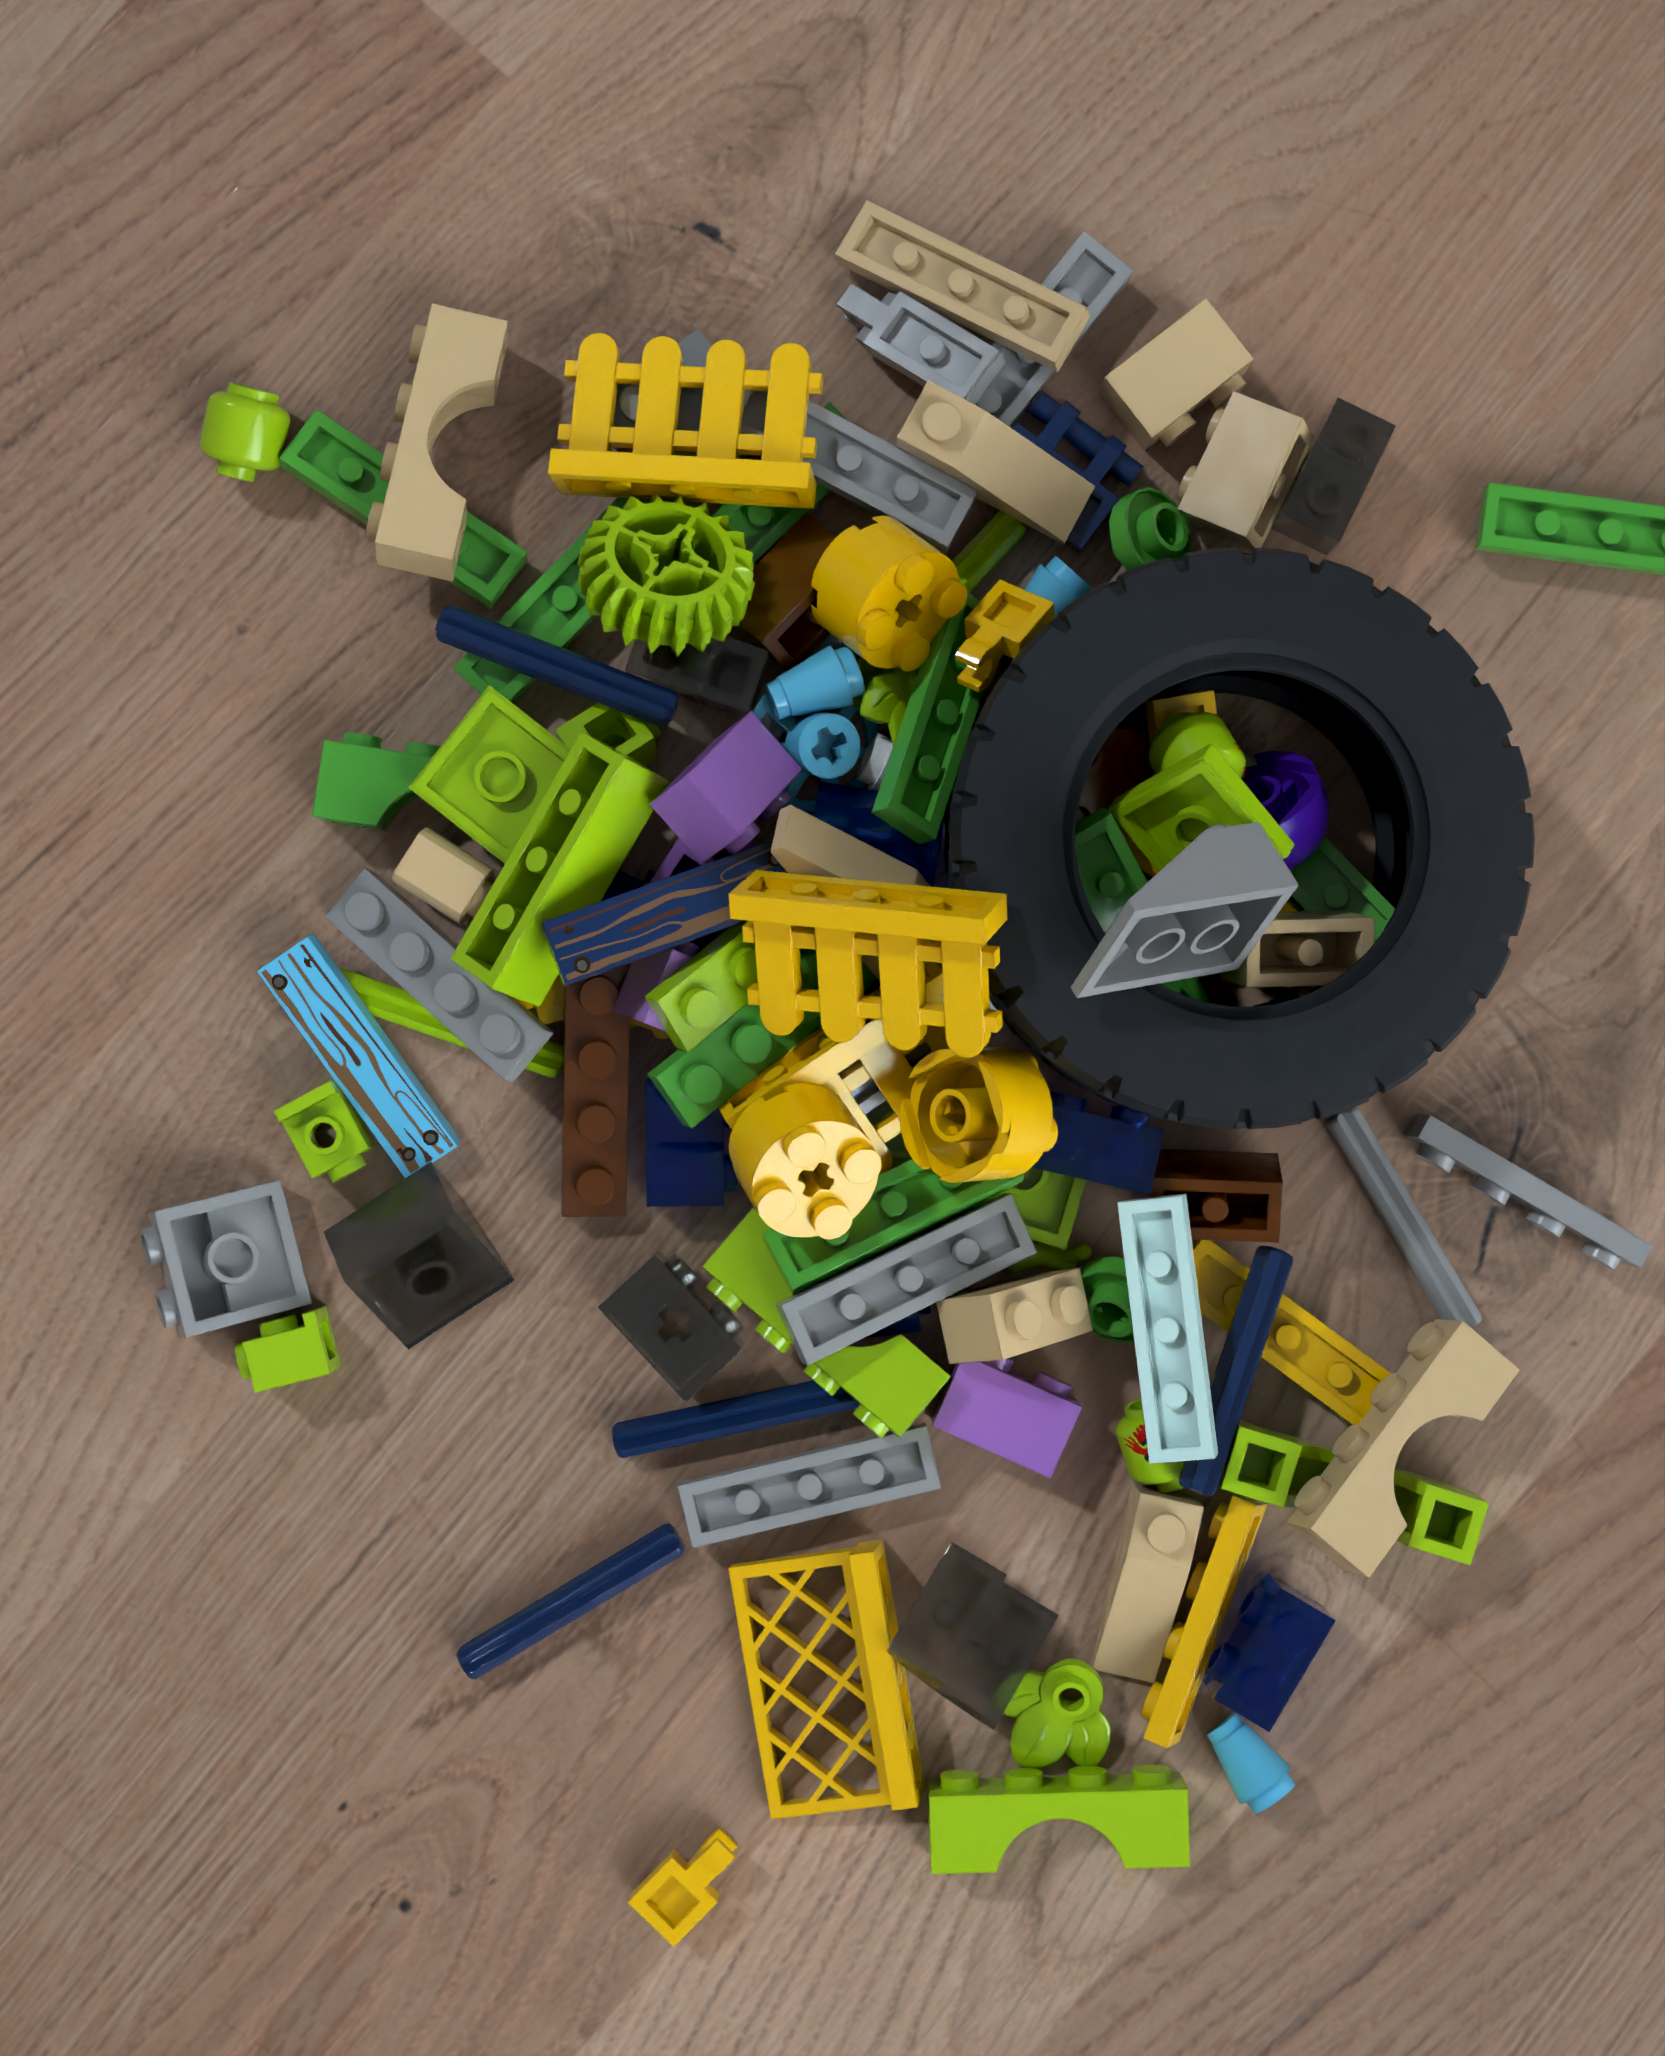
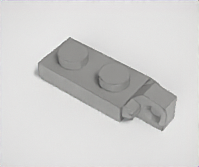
M851 284L837 303V307L841 308L845 314L844 318L861 330L855 339L866 348L869 354L923 387L930 380L976 405L1006 363L998 349L901 291L897 295L888 292L881 302Z

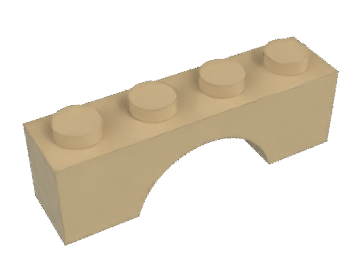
M432 303L427 326L415 325L409 350V362L417 364L413 384H401L395 408V421L403 423L399 443L387 442L382 460L380 480L389 482L384 504L373 502L366 529V540L375 542L377 565L453 582L467 524V499L451 489L441 479L432 464L430 452L436 437L452 419L472 409L494 406L508 348V321Z
M1435 1319L1434 1322L1425 1324L1414 1334L1407 1347V1351L1410 1353L1396 1373L1387 1375L1375 1387L1370 1397V1402L1373 1404L1359 1424L1350 1426L1339 1436L1332 1449L1335 1457L1321 1476L1311 1478L1300 1489L1295 1498L1294 1505L1297 1508L1286 1523L1344 1571L1370 1578L1407 1527V1523L1400 1512L1395 1498L1394 1470L1398 1455L1411 1434L1423 1424L1448 1415L1483 1421L1520 1370L1464 1321Z

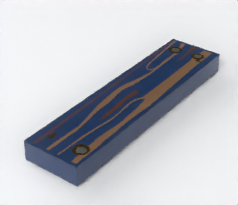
M773 840L542 922L541 926L563 986L571 985L745 922L746 920L730 919L728 894L755 870L788 873L770 852Z

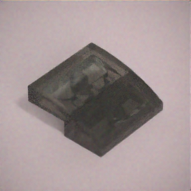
M951 1542L890 1643L887 1653L937 1693L994 1730L1059 1615L1004 1583L1007 1574Z

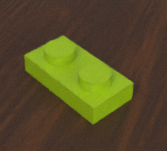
M748 921L729 927L645 996L675 1047L689 1052L748 1003L747 989L753 983H758L755 943L743 942L742 926Z

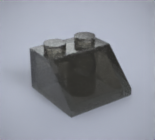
M429 1162L324 1231L343 1281L408 1350L514 1281L510 1270L463 1198L432 1162Z

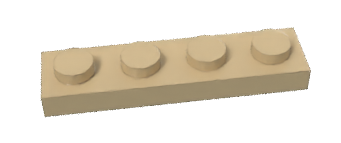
M866 200L835 253L840 266L895 293L901 291L934 312L1056 372H1059L1090 318L1088 307Z

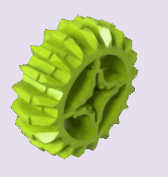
M655 491L646 504L630 495L623 509L609 505L602 520H593L592 527L587 532L584 546L580 548L578 585L580 587V594L586 596L588 615L601 616L604 632L622 630L625 646L637 639L647 642L650 654L660 645H669L678 657L687 643L703 652L707 644L710 643L711 638L724 642L727 634L731 632L732 626H739L740 621L744 618L748 601L752 598L755 585L754 580H752L754 575L753 553L745 549L744 533L730 531L728 515L710 517L707 502L696 508L685 505L682 494L674 503L663 502Z

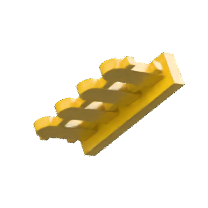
M594 333L582 341L578 360L565 361L564 376L567 381H574L576 384L571 424H559L557 440L560 445H569V449L551 448L548 474L560 494L629 498L631 495L637 499H650L656 491L662 500L675 501L682 494L685 502L815 508L817 483L811 464L803 462V458L816 459L817 440L813 437H805L809 394L822 395L823 376L822 373H811L812 366L808 352L801 345L796 343L783 344L774 351L771 357L770 370L747 369V358L740 344L733 340H720L710 347L707 353L706 367L684 366L683 354L675 340L670 337L659 336L646 344L643 350L642 364L620 363V352L615 341L606 334ZM618 384L639 385L635 428L614 427ZM681 387L703 388L699 431L677 430ZM745 391L768 392L764 435L741 434ZM611 447L633 449V452H611ZM675 451L697 452V456L675 455ZM739 455L762 456L761 460L739 459Z
M755 870L728 894L730 919L748 921L742 926L743 942L755 943L758 983H753L747 989L748 1004L760 1006V1017L763 1025L775 1035L784 1036L790 1034L803 1021L804 1011L819 1012L824 1033L831 1040L839 1043H847L853 1040L864 1028L865 1018L882 1020L885 1039L891 1046L899 1050L913 1049L926 1035L927 1025L945 1027L946 1042L949 1048L960 1057L972 1058L977 1056L988 1044L991 1032L997 1033L1003 1026L1002 1011L990 1009L988 968L995 969L1000 963V946L987 945V942L1008 919L1007 894ZM800 948L816 950L819 990L803 988ZM862 955L879 956L881 997L864 995ZM924 961L942 963L944 1004L926 1002Z
M931 962L924 965L926 1002L944 1004L943 971L937 963ZM880 987L867 996L881 997ZM865 1018L864 1028L853 1040L847 1043L831 1040L824 1033L822 1027L802 1039L718 1108L727 1124L733 1129L739 1116L752 1102L761 1096L767 1101L776 1095L786 1092L783 1086L794 1083H812L828 1088L840 1097L872 1142L881 1158L882 1167L879 1173L881 1175L892 1167V1155L885 1143L901 1133L899 1121L901 1099L909 1098L915 1079H908L913 1069L904 1056L924 1042L931 1052L950 1049L946 1042L945 1027L927 1025V1033L924 1038L910 1050H899L891 1046L884 1037L882 1020ZM857 1060H860V1061H858L857 1063H855L853 1066H851L850 1068H848L847 1070H845L844 1072H842L841 1074L838 1075V1073H840L841 1071H843L845 1068H847L848 1066H850L851 1064H853V1063L856 1062ZM871 1078L894 1111L873 1126L851 1095L853 1090Z

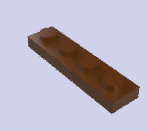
M631 963L564 987L561 1150L562 1217L626 1216L630 1017L614 1011L613 1008Z

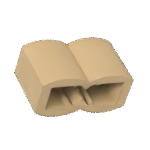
M427 827L421 830L395 869L392 881L457 923L469 927L500 872Z

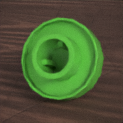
M1150 487L1136 490L1122 497L1113 506L1109 520L1111 546L1115 557L1127 571L1166 557L1171 560L1182 559L1184 553L1192 552L1191 533L1185 517L1177 509L1176 503L1160 490Z
M1116 1256L1098 1257L1086 1263L1080 1271L1093 1328L1091 1332L1103 1339L1117 1343H1135L1124 1258Z

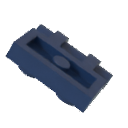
M1041 391L1027 410V412L1046 425L1040 435L1036 437L1019 423H1016L1012 429L1095 486L1065 544L1080 554L1119 500V497L1100 484L1108 473H1111L1129 487L1144 466L1124 452L1127 445L1115 436L1111 435L1107 439L1079 418L1081 411L1068 401L1061 405ZM1063 438L1092 459L1085 471L1079 469L1054 450Z

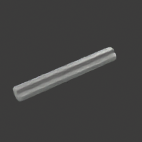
M1354 1107L1333 1115L1327 1121V1128L1440 1318L1464 1321L1471 1328L1475 1327L1481 1321L1479 1310L1360 1110Z

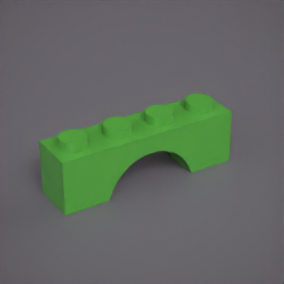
M344 732L343 742L324 740L312 816L324 822L386 831L397 813L409 802L419 797L408 787L440 746L407 742L406 752L381 749L382 738L354 732Z

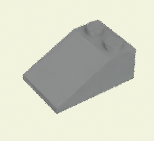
M1255 822L1234 826L1219 824L1206 829L1126 902L1072 984L1071 989L1076 998L1238 970L1299 885L1260 823Z

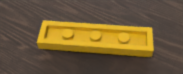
M1196 1240L1193 1244L1201 1313L1228 1333L1249 1268L1211 1240ZM1282 1294L1261 1358L1352 1425L1359 1424L1373 1405L1370 1402L1373 1390L1382 1379L1391 1373Z
M1239 1494L1232 1496L1230 1504L1221 1502L1218 1506L1208 1532V1537L1216 1540L1208 1564L1203 1562L1197 1564L1187 1587L1186 1598L1194 1600L1185 1624L1179 1621L1175 1624L1166 1643L1164 1658L1171 1660L1163 1684L1157 1681L1154 1682L1142 1709L1141 1717L1149 1720L1144 1739L1166 1749L1180 1742L1268 1503Z

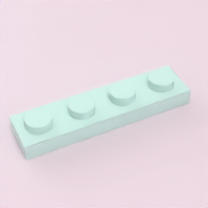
M1186 1194L1121 1200L1117 1204L1149 1464L1215 1459L1218 1455L1187 1196Z

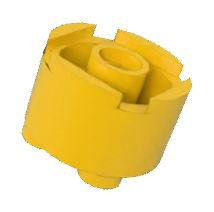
M889 516L872 517L877 522L876 524L862 530L852 525L841 532L821 556L814 570L811 587L818 591L817 608L811 605L812 614L822 627L869 664L884 669L899 667L906 672L914 671L927 659L930 653V642L946 620L956 616L963 609L968 596L967 588L959 581L958 571L954 563L942 552L898 520Z
M1003 1047L984 1048L975 1057L964 1058L956 1055L951 1049H941L921 1059L913 1068L908 1078L915 1079L909 1098L901 1099L899 1121L903 1141L913 1161L923 1170L931 1169L938 1176L942 1177L939 1178L940 1180L949 1183L1013 1178L1029 1170L1039 1160L1043 1152L1052 1149L1057 1141L1058 1127L1053 1118L1049 1088L1038 1068L1035 1057L1028 1052Z
M794 1083L783 1086L786 1092L776 1095L767 1101L761 1096L752 1102L737 1119L728 1145L735 1175L760 1218L773 1230L792 1237L820 1236L823 1239L830 1240L838 1238L848 1231L851 1227L852 1219L861 1212L870 1200L882 1167L881 1158L848 1107L833 1091L812 1083Z

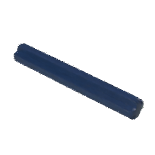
M453 605L446 606L438 618L435 628L437 639L455 648L659 727H667L676 713L678 694L671 689Z
M1259 1246L1256 1249L1210 1385L1218 1455L1215 1459L1184 1461L1179 1476V1484L1202 1495L1212 1496L1216 1493L1293 1265V1257L1278 1248Z
M812 1380L618 1422L612 1427V1439L618 1457L627 1458L857 1408L860 1404L841 1387L831 1396Z
M670 1523L660 1526L465 1643L456 1653L463 1671L470 1679L481 1677L679 1558L684 1553L685 1546L677 1530Z

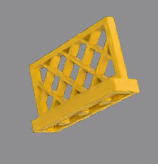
M884 1540L859 1542L855 1547L732 1564L728 1570L771 1820L891 1805L892 1811L917 1808L926 1790ZM842 1565L846 1593L833 1609L806 1589L804 1585L815 1569ZM806 1570L798 1582L786 1574ZM769 1575L790 1591L773 1617L751 1602L747 1578ZM796 1596L827 1619L809 1645L778 1622ZM847 1602L851 1622L840 1614ZM754 1619L765 1627L758 1638ZM832 1623L855 1640L857 1656L845 1672L814 1649ZM770 1632L801 1654L784 1680L761 1663L759 1648ZM806 1659L837 1681L820 1707L789 1685ZM858 1665L862 1685L851 1677ZM765 1683L776 1690L769 1700L767 1699ZM843 1686L865 1702L868 1718L856 1735L825 1712ZM781 1695L812 1717L794 1743L772 1727L770 1710ZM817 1722L848 1745L830 1770L800 1748ZM869 1728L873 1748L862 1740ZM776 1746L786 1753L780 1763H778ZM853 1750L876 1766L880 1788L857 1791L836 1775ZM791 1758L822 1780L811 1797L785 1800L780 1773ZM828 1785L838 1792L836 1794L822 1795Z

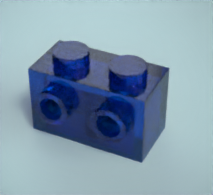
M1049 1091L1052 1100L1053 1118L1058 1127L1057 1141L1052 1149L1043 1152L1032 1168L1150 1195L1164 1130L1148 1127L1150 1115L1118 1106H1112L1110 1118L1085 1112L1087 1099Z
M1268 1573L1260 1587L1254 1586L1243 1600L1237 1615V1619L1240 1621L1228 1641H1221L1214 1649L1206 1664L1204 1673L1207 1676L1203 1682L1214 1700L1270 1732L1336 1620L1321 1604Z

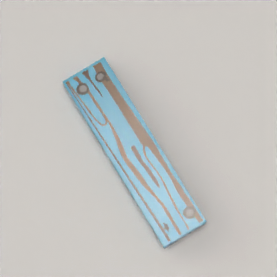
M314 932L257 971L406 1180L458 1147L462 1140Z

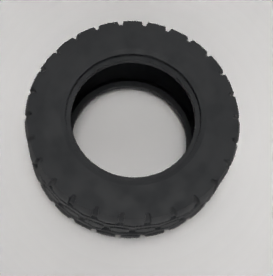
M1237 547L1188 552L1184 553L1182 559L1176 560L1166 557L1117 576L1116 581L1106 585L1102 583L1080 596L1059 612L1057 618L1048 625L1045 624L1025 644L987 698L963 752L948 805L944 844L945 873H947L948 887L950 889L1007 894L1008 919L987 942V945L1000 946V963L995 969L988 968L989 998L997 1010L1002 1011V1019L1011 1031L1028 1048H1031L1040 1056L1042 1061L1061 1076L1110 1103L1155 1118L1209 1128L1265 1129L1302 1124V1122L1314 1118L1322 1119L1366 1103L1376 1093H1385L1406 1081L1428 1064V1058L1434 1051L1442 1052L1462 1032L1476 1014L1475 1005L1479 998L1487 999L1501 976L1511 954V950L1508 947L1510 936H1518L1531 886L1524 879L1525 869L1533 867L1535 845L1534 817L1532 813H1527L1525 810L1524 800L1531 798L1527 770L1520 747L1511 746L1507 736L1513 728L1503 705L1489 683L1481 685L1478 678L1474 675L1479 667L1445 628L1437 632L1429 625L1431 616L1413 601L1389 586L1383 591L1373 586L1374 580L1372 577L1348 566L1323 559L1318 565L1309 561L1307 554L1282 549L1254 548L1250 554L1243 553ZM1207 689L1214 690L1215 694L1249 696L1273 703L1303 718L1323 733L1349 763L1361 784L1369 805L1375 835V869L1372 886L1395 908L1385 929L1371 948L1338 978L1324 986H1315L1312 992L1296 998L1289 992L1271 1001L1250 1007L1207 1003L1184 996L1161 984L1076 998L1071 986L1105 936V932L1093 914L1086 898L1078 871L1075 849L1077 810L1083 785L1092 762L1113 730L1144 712L1147 699Z

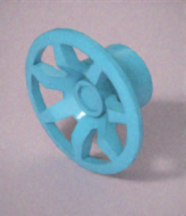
M765 693L758 700L752 712L761 722L764 715L767 714L776 725L787 733L786 741L780 744L802 768L799 774L784 788L791 796L790 800L784 805L785 807L792 805L807 812L828 810L843 804L862 788L865 783L856 779L857 772L843 788L840 787L838 777L851 770L858 758H863L869 742L874 734L878 732L875 722L869 721L860 715L865 731V747L860 746L859 734L855 726L849 721L856 711L860 715V707L849 706L838 708L833 713L821 711L804 714L799 718L788 716L778 720L771 708L767 694ZM810 775L819 777L830 793L829 796L816 800L795 798L804 781Z

